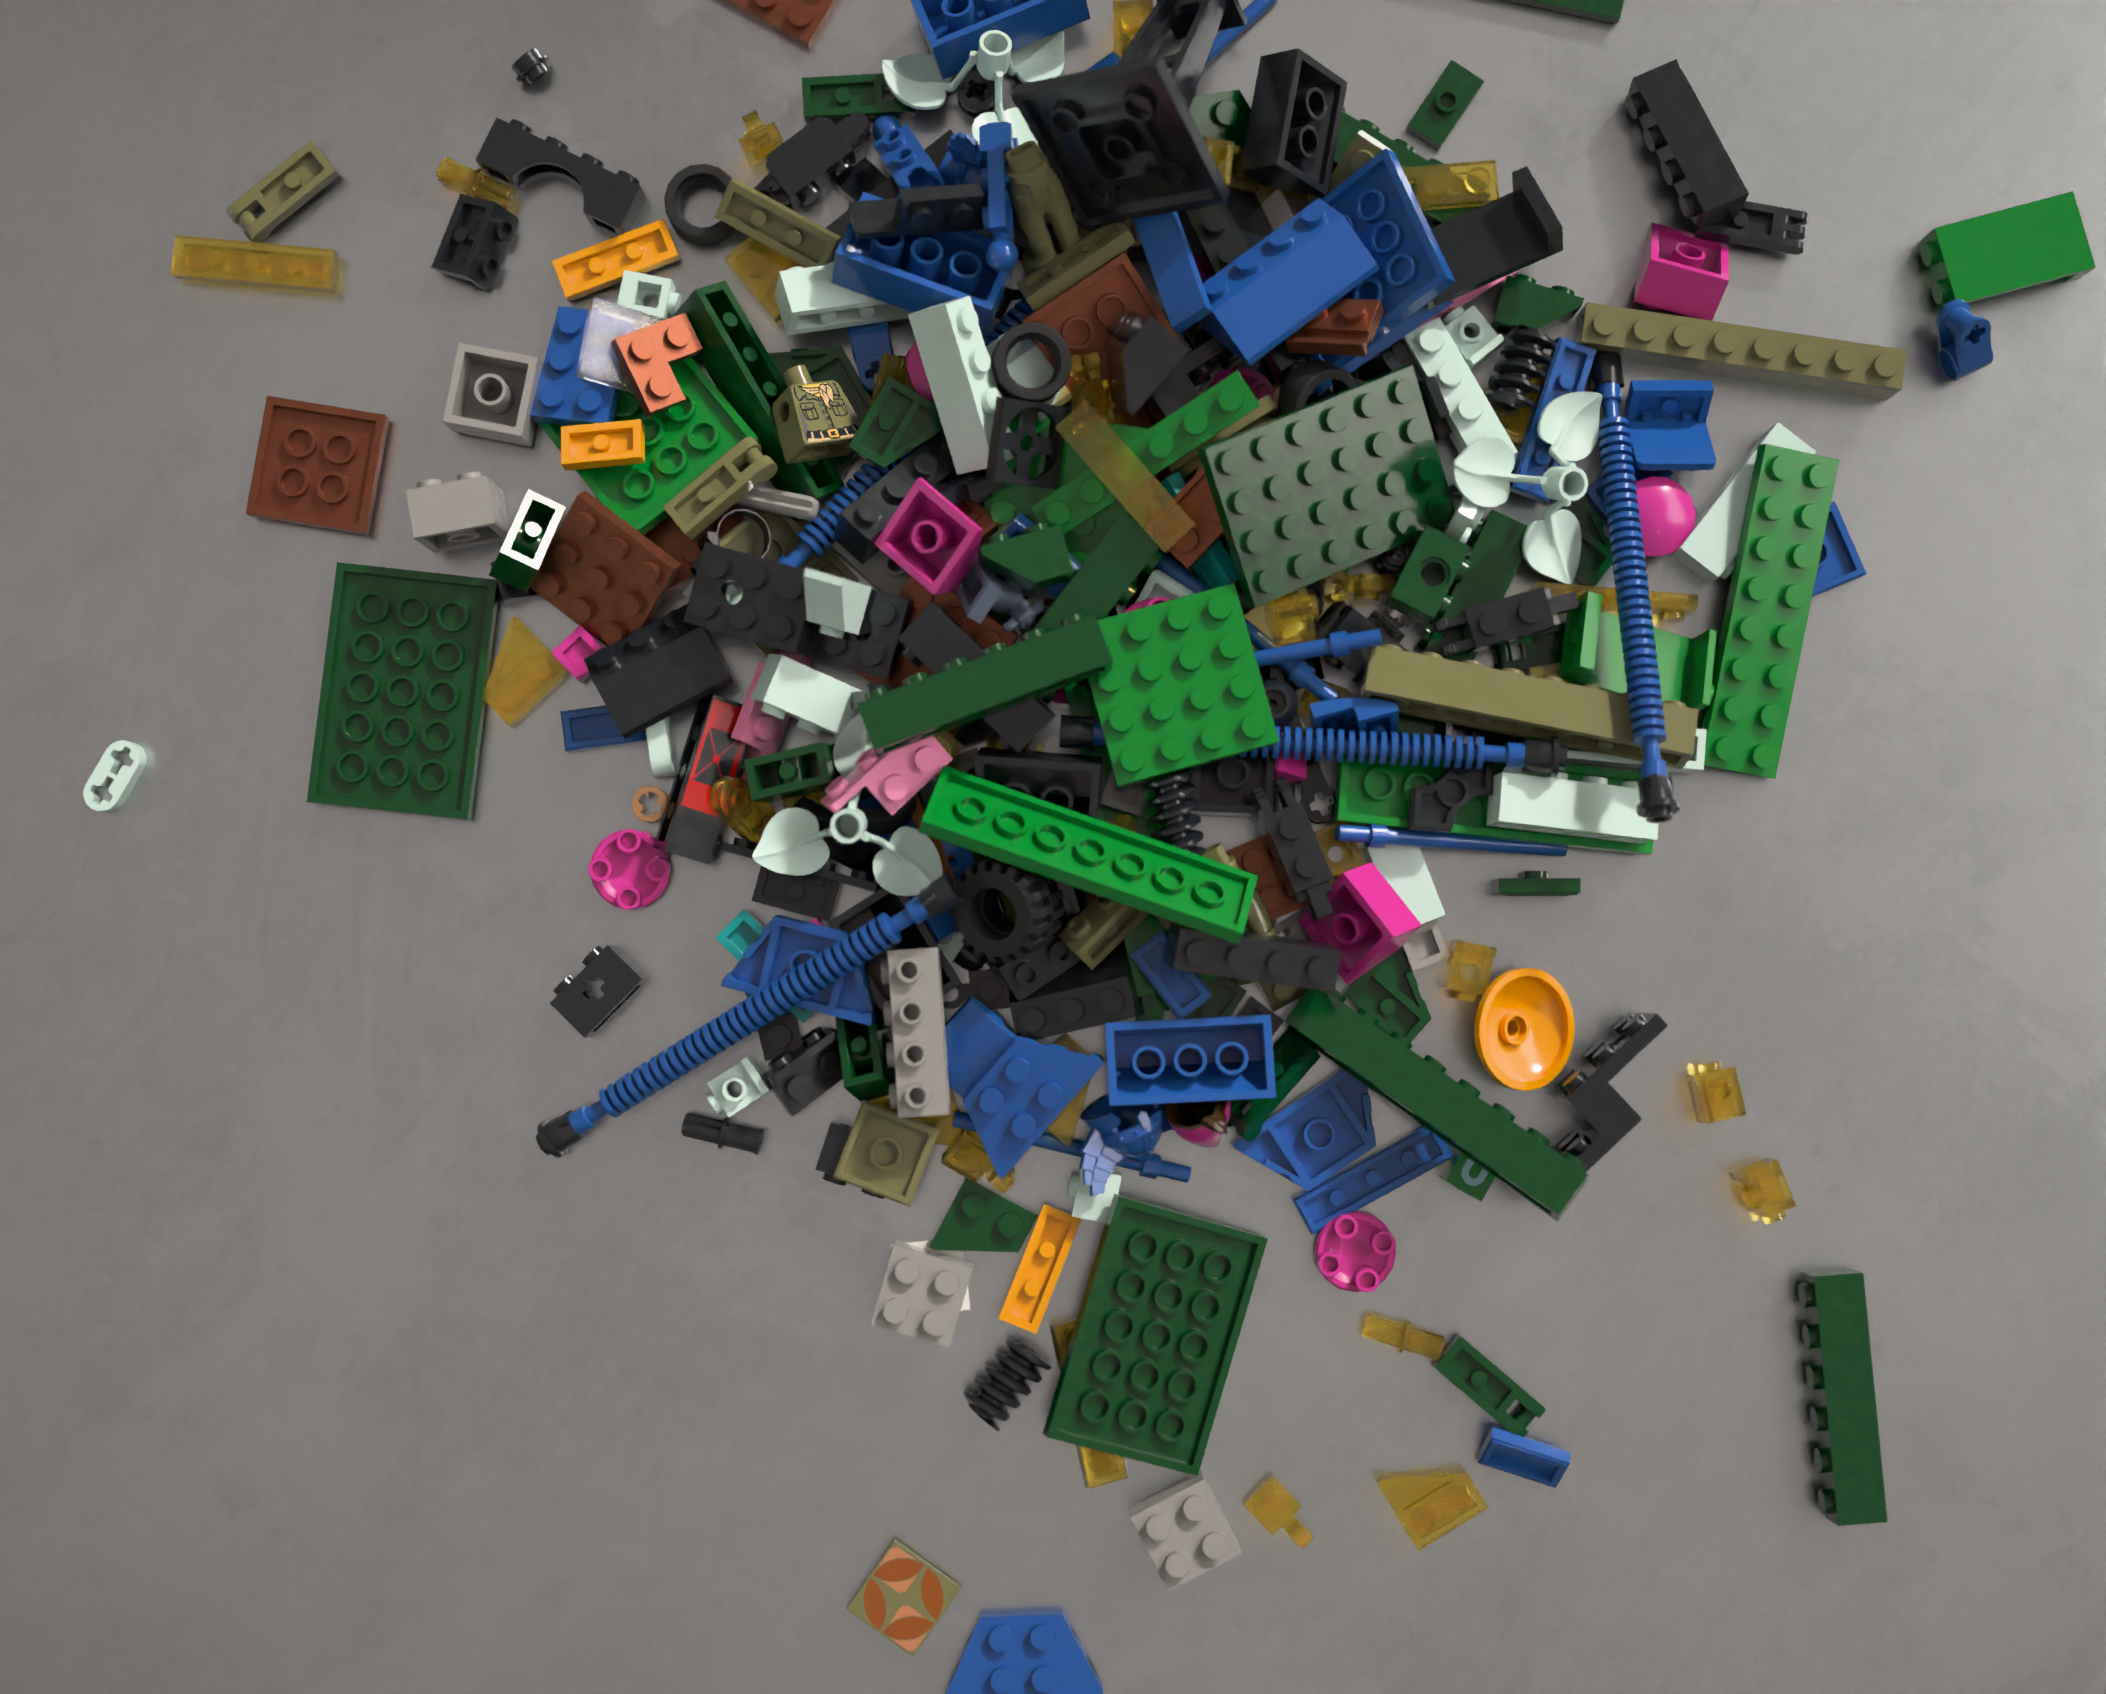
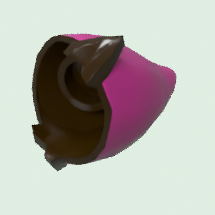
M1231 1101L1164 1104L1165 1114L1170 1126L1182 1139L1189 1143L1206 1148L1216 1147L1220 1143L1222 1134L1227 1133Z

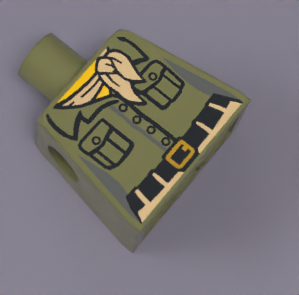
M797 365L785 371L783 376L788 388L773 403L772 411L786 464L850 455L852 451L847 448L862 423L840 385L834 380L812 382L805 365Z

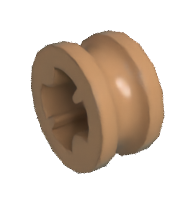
M653 786L643 787L633 796L632 810L640 820L648 823H658L662 819L668 796L659 788ZM651 794H657V803L661 805V809L657 814L651 811V816H646L644 814L646 807L641 804L642 799L645 796L651 799Z

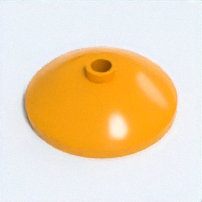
M1516 968L1501 974L1489 985L1477 1008L1474 1037L1480 1061L1487 1073L1496 1082L1514 1090H1536L1550 1083L1561 1072L1570 1056L1575 1033L1573 1009L1568 995L1554 977L1539 969Z

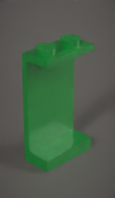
M2073 191L1936 227L1921 239V258L1925 266L1930 268L1933 279L1932 295L1935 302L1941 306V309L1944 305L1956 299H1962L1969 303L2059 278H2064V282L2080 279L2096 268Z
M1587 591L1577 598L1579 608L1567 612L1559 678L1579 685H1599L1609 692L1626 693L1627 683L1624 671L1625 663L1623 662L1624 654L1622 652L1619 616L1601 611L1603 595ZM1654 627L1662 702L1676 700L1683 702L1686 707L1699 709V711L1709 706L1714 695L1712 676L1713 666L1718 656V650L1715 647L1717 631L1708 629L1691 639Z

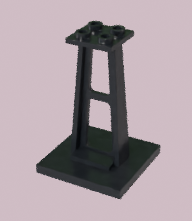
M1157 0V4L1116 65L1016 86L1011 96L1040 149L1047 156L1049 165L1058 176L1065 194L1084 227L1224 204L1230 191L1189 109L1217 31L1245 26L1247 18L1238 0ZM1170 29L1176 40L1185 38L1180 51L1176 54L1163 57L1161 55L1156 56Z

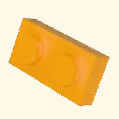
M641 419L561 427V465L566 471L645 463V425Z

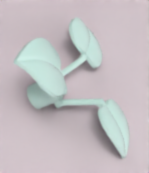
M997 30L987 31L980 37L978 52H970L969 60L953 81L952 76L944 80L942 79L932 55L914 54L895 60H882V73L888 88L902 103L914 109L932 110L941 107L945 103L946 91H955L974 64H976L983 78L995 81L996 112H984L976 117L972 125V136L978 141V146L979 126L994 122H1011L1013 138H1018L1019 145L1027 141H1035L1037 144L1018 107L1005 111L1003 109V75L1006 73L1009 76L1016 74L1022 83L1061 76L1064 67V30L1014 51H1011L1012 41L1007 34Z
M1582 391L1561 395L1549 402L1541 412L1537 427L1538 435L1542 441L1551 445L1549 454L1561 465L1549 468L1542 477L1511 474L1515 464L1514 453L1505 441L1495 437H1483L1473 441L1455 458L1452 466L1453 480L1459 492L1468 501L1481 507H1496L1505 503L1510 494L1509 481L1540 484L1548 498L1558 500L1544 510V520L1533 521L1527 527L1522 541V551L1526 562L1533 570L1563 584H1572L1580 560L1582 535L1576 516L1569 510L1559 509L1563 506H1569L1571 501L1582 498L1587 491L1588 479L1585 472L1577 468L1575 463H1569L1568 461L1584 459L1591 453L1597 442L1600 405L1603 395L1596 392Z
M858 714L847 723L834 745L833 761L837 771L844 776L857 767V759L866 750L873 747L861 714ZM863 788L851 798L848 807L840 810L832 817L830 828L820 830L817 817L806 809L791 807L778 812L766 825L752 855L757 863L771 871L794 876L807 875L819 870L829 859L830 850L823 839L824 837L833 836L841 843H853L861 838L863 841H869L884 848L874 857L873 872L878 884L889 893L898 896L919 895L921 890L943 875L941 858L934 842L928 835L920 833L919 829L908 826L900 827L893 833L890 842L866 831L867 818L861 810L857 809Z

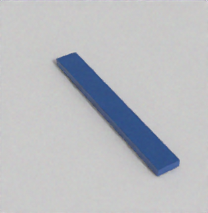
M1112 51L1088 70L1116 65L1121 57ZM1176 211L1134 218L1138 235L1171 328L1180 334L1212 313L1213 310Z

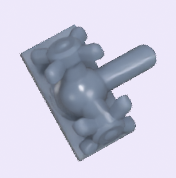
M977 559L956 590L966 616L981 624L991 609L1002 615H1011L1013 619L1003 624L1002 629L1005 632H1012L1017 627L1023 635L1030 632V626L1035 622L1036 615L1043 613L1046 610V606L1043 602H1039L1033 607H1029V603L1024 597L1034 596L1038 590L1030 592L1005 578L1006 581L1000 579L995 575L994 571L979 564Z

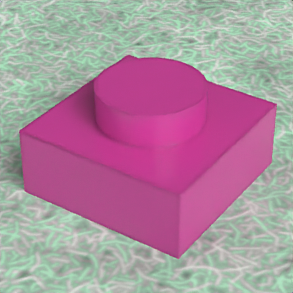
M579 625L551 653L579 682L583 683L590 676L584 659L603 647Z

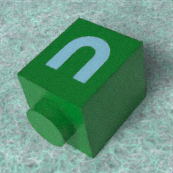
M1455 1150L1454 1157L1450 1159L1440 1179L1482 1202L1495 1177Z

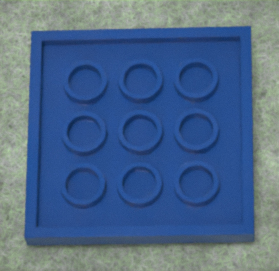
M1385 148L1321 199L1345 217L1378 264L1379 270L1342 297L1343 299L1381 300L1384 313L1373 341L1368 343L1367 348L1455 283L1454 277L1396 154L1391 150ZM1312 354L1311 357L1313 360L1329 361L1342 368L1356 356Z

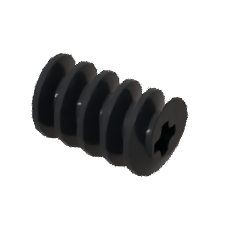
M1520 324L1513 325L1511 327L1513 331L1507 333L1505 342L1508 346L1501 348L1499 354L1501 361L1494 365V373L1496 375L1489 378L1488 387L1490 390L1484 392L1493 410L1514 417L1521 416L1520 408H1533L1534 402L1525 395L1526 393L1539 394L1540 387L1531 382L1532 378L1545 379L1546 373L1538 368L1537 365H1548L1552 361V358L1544 353L1543 350H1555L1558 346L1557 342L1542 331Z
M1189 768L1152 778L1151 781L1142 785V790L1155 792L1154 797L1145 801V806L1158 808L1157 813L1148 817V822L1161 824L1160 829L1150 834L1151 838L1163 840L1166 844L1195 854L1206 851V848L1194 845L1203 840V832L1191 829L1201 822V817L1188 813L1198 806V800L1185 797L1195 791V784L1182 781L1192 774V769Z
M1007 1339L1005 1343L1011 1354L1007 1356L999 1352L995 1353L1000 1367L998 1369L989 1365L984 1367L990 1378L988 1382L976 1377L973 1381L979 1390L978 1394L967 1390L963 1392L969 1407L997 1431H1000V1428L994 1418L1005 1422L1011 1418L1005 1405L1016 1409L1021 1405L1016 1392L1026 1396L1031 1393V1388L1026 1380L1028 1379L1036 1383L1042 1380L1036 1367L1038 1366L1046 1370L1052 1368L1038 1352L1023 1341L1017 1343Z

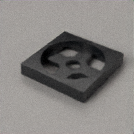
M996 397L985 480L1058 489L1069 407ZM1038 411L1043 412L1050 420L1048 438L1039 437L1035 431ZM1021 412L1019 427L1014 429L1012 433L1006 432L1011 420ZM1025 435L1031 441L1027 451H1023L1020 446L1021 439ZM1003 449H1009L1014 456L1013 472L1006 463ZM1036 453L1046 454L1044 471L1035 478L1029 477L1031 458Z

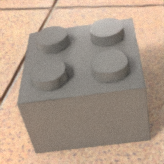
M458 343L442 422L453 432L531 447L536 422L530 413L543 363L538 357Z
M481 472L462 473L457 475V481L441 483L439 479L424 480L416 484L417 488L405 490L413 538L432 552L505 539L510 529L503 490L487 475L482 476Z
M896 1240L870 1325L950 1348L974 1263Z
M1201 1470L1198 1476L1190 1475L1129 1507L1130 1518L1168 1592L1242 1554L1239 1543Z

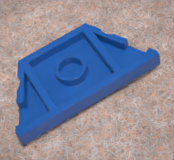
M776 915L762 930V934L756 942L752 943L742 955L743 958L734 969L723 978L721 986L754 995L757 991L763 990L765 986L771 985L776 979H780L784 974H789V971L792 969H798L800 964L806 963L808 959L815 957L819 952H824V949L827 947H833V944L839 940L842 941L843 937L851 936V933L783 915ZM864 964L857 966L851 972L848 971V974L844 977H839V980L830 983L826 988H822L818 993H813V996L795 1005L869 1026L875 1024L876 1021Z
M1015 1036L963 1096V1103L1000 1178L1003 1179L1100 1069L1104 1064L1102 1056L1091 1053V1056L1071 1052L1067 1051V1047L1055 1044L1042 1045L1033 1039Z
M1341 1069L1266 1119L1262 1124L1261 1132L1254 1140L1247 1142L1239 1137L1231 1144L1241 1153L1305 1190L1310 1191L1376 1147L1368 1087Z
M1062 1610L980 1613L945 1694H1103V1686L1091 1668L1087 1656L1080 1643L1076 1640Z

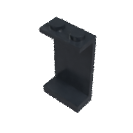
M1527 166L1512 172L1513 192L1431 228L1455 283L1425 305L1428 310L1563 251V227Z

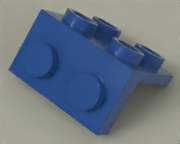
M1631 380L1623 417L1629 421L1632 458L1637 469L1648 471L1712 470L1715 467L1716 456L1706 425L1714 392L1711 380Z

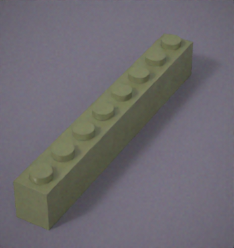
M1589 302L1577 314L1574 342L1597 350L1596 354L1616 352L1621 356V361L1879 400H1888L1902 390L1907 350Z
M1393 644L1371 647L1366 659L1360 698H1372L1396 703L1401 714L1533 740H1550L1552 736H1558L1560 745L1644 762L1642 746L1634 744L1632 739L1631 713L1629 712L1627 692L1623 694L1609 692L1595 684H1585L1582 686L1569 684L1555 676H1544L1541 678L1528 676L1514 668H1503L1501 670L1488 668L1474 660L1458 662L1443 659L1441 655L1434 652H1422L1420 654L1407 652ZM1667 700L1663 701L1667 739L1659 744L1661 760L1666 762L1667 767L1682 769L1693 755L1699 709L1686 707L1680 701Z

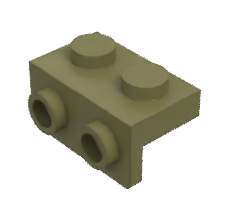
M1097 895L1078 916L1069 921L1067 926L1057 936L1093 970L1149 913Z

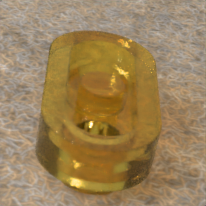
M725 776L719 779L712 788L710 801L713 810L742 839L759 843L766 825L776 815L774 809L768 803L752 801L748 782L744 779ZM738 794V801L735 802V797Z

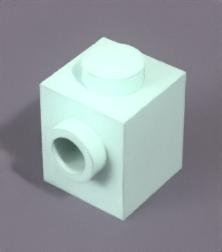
M1080 1169L1079 1174L1071 1173L1067 1197L1074 1198L1072 1216L1106 1223L1114 1194L1118 1195L1121 1173L1114 1172L1113 1169L1105 1185L1104 1193L1090 1196V1186L1083 1184V1169Z

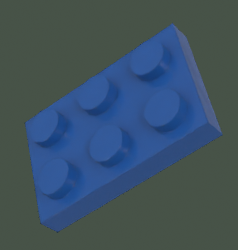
M558 307L530 413L535 422L572 426L614 421L625 373L610 343L616 337L637 330L639 322L635 315Z

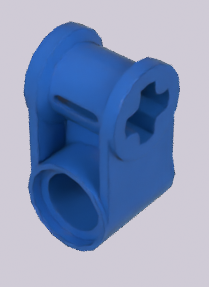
M1962 299L1952 300L1944 305L1936 318L1939 347L1937 357L1945 376L1951 381H1957L1993 362L1991 324L1983 316H1975L1971 312L1970 305Z
M887 321L847 327L860 380L874 401L889 376L897 380L892 356L894 351ZM882 373L883 383L875 384L874 374Z

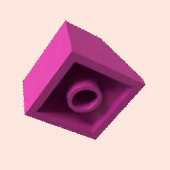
M1652 222L1635 280L1634 301L1641 303L1644 307L1651 310L1664 309L1679 313L1683 317L1712 321L1729 282V243L1695 237L1694 233Z
M921 477L917 478L874 544L935 596L957 590L978 559L977 555L983 529Z
M1372 862L1344 872L1331 885L1333 890L1326 893L1333 911L1332 914L1313 921L1308 910L1298 921L1314 942L1328 943L1342 951L1338 974L1347 985L1353 983L1397 951L1422 926Z

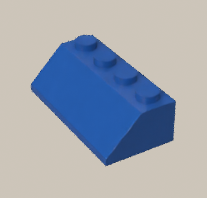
M1318 198L1203 283L1213 312L1202 318L1200 322L1203 329L1250 366L1379 270L1378 264L1345 217Z
M1271 1015L1105 1023L1104 1025L1109 1107L1276 1098Z

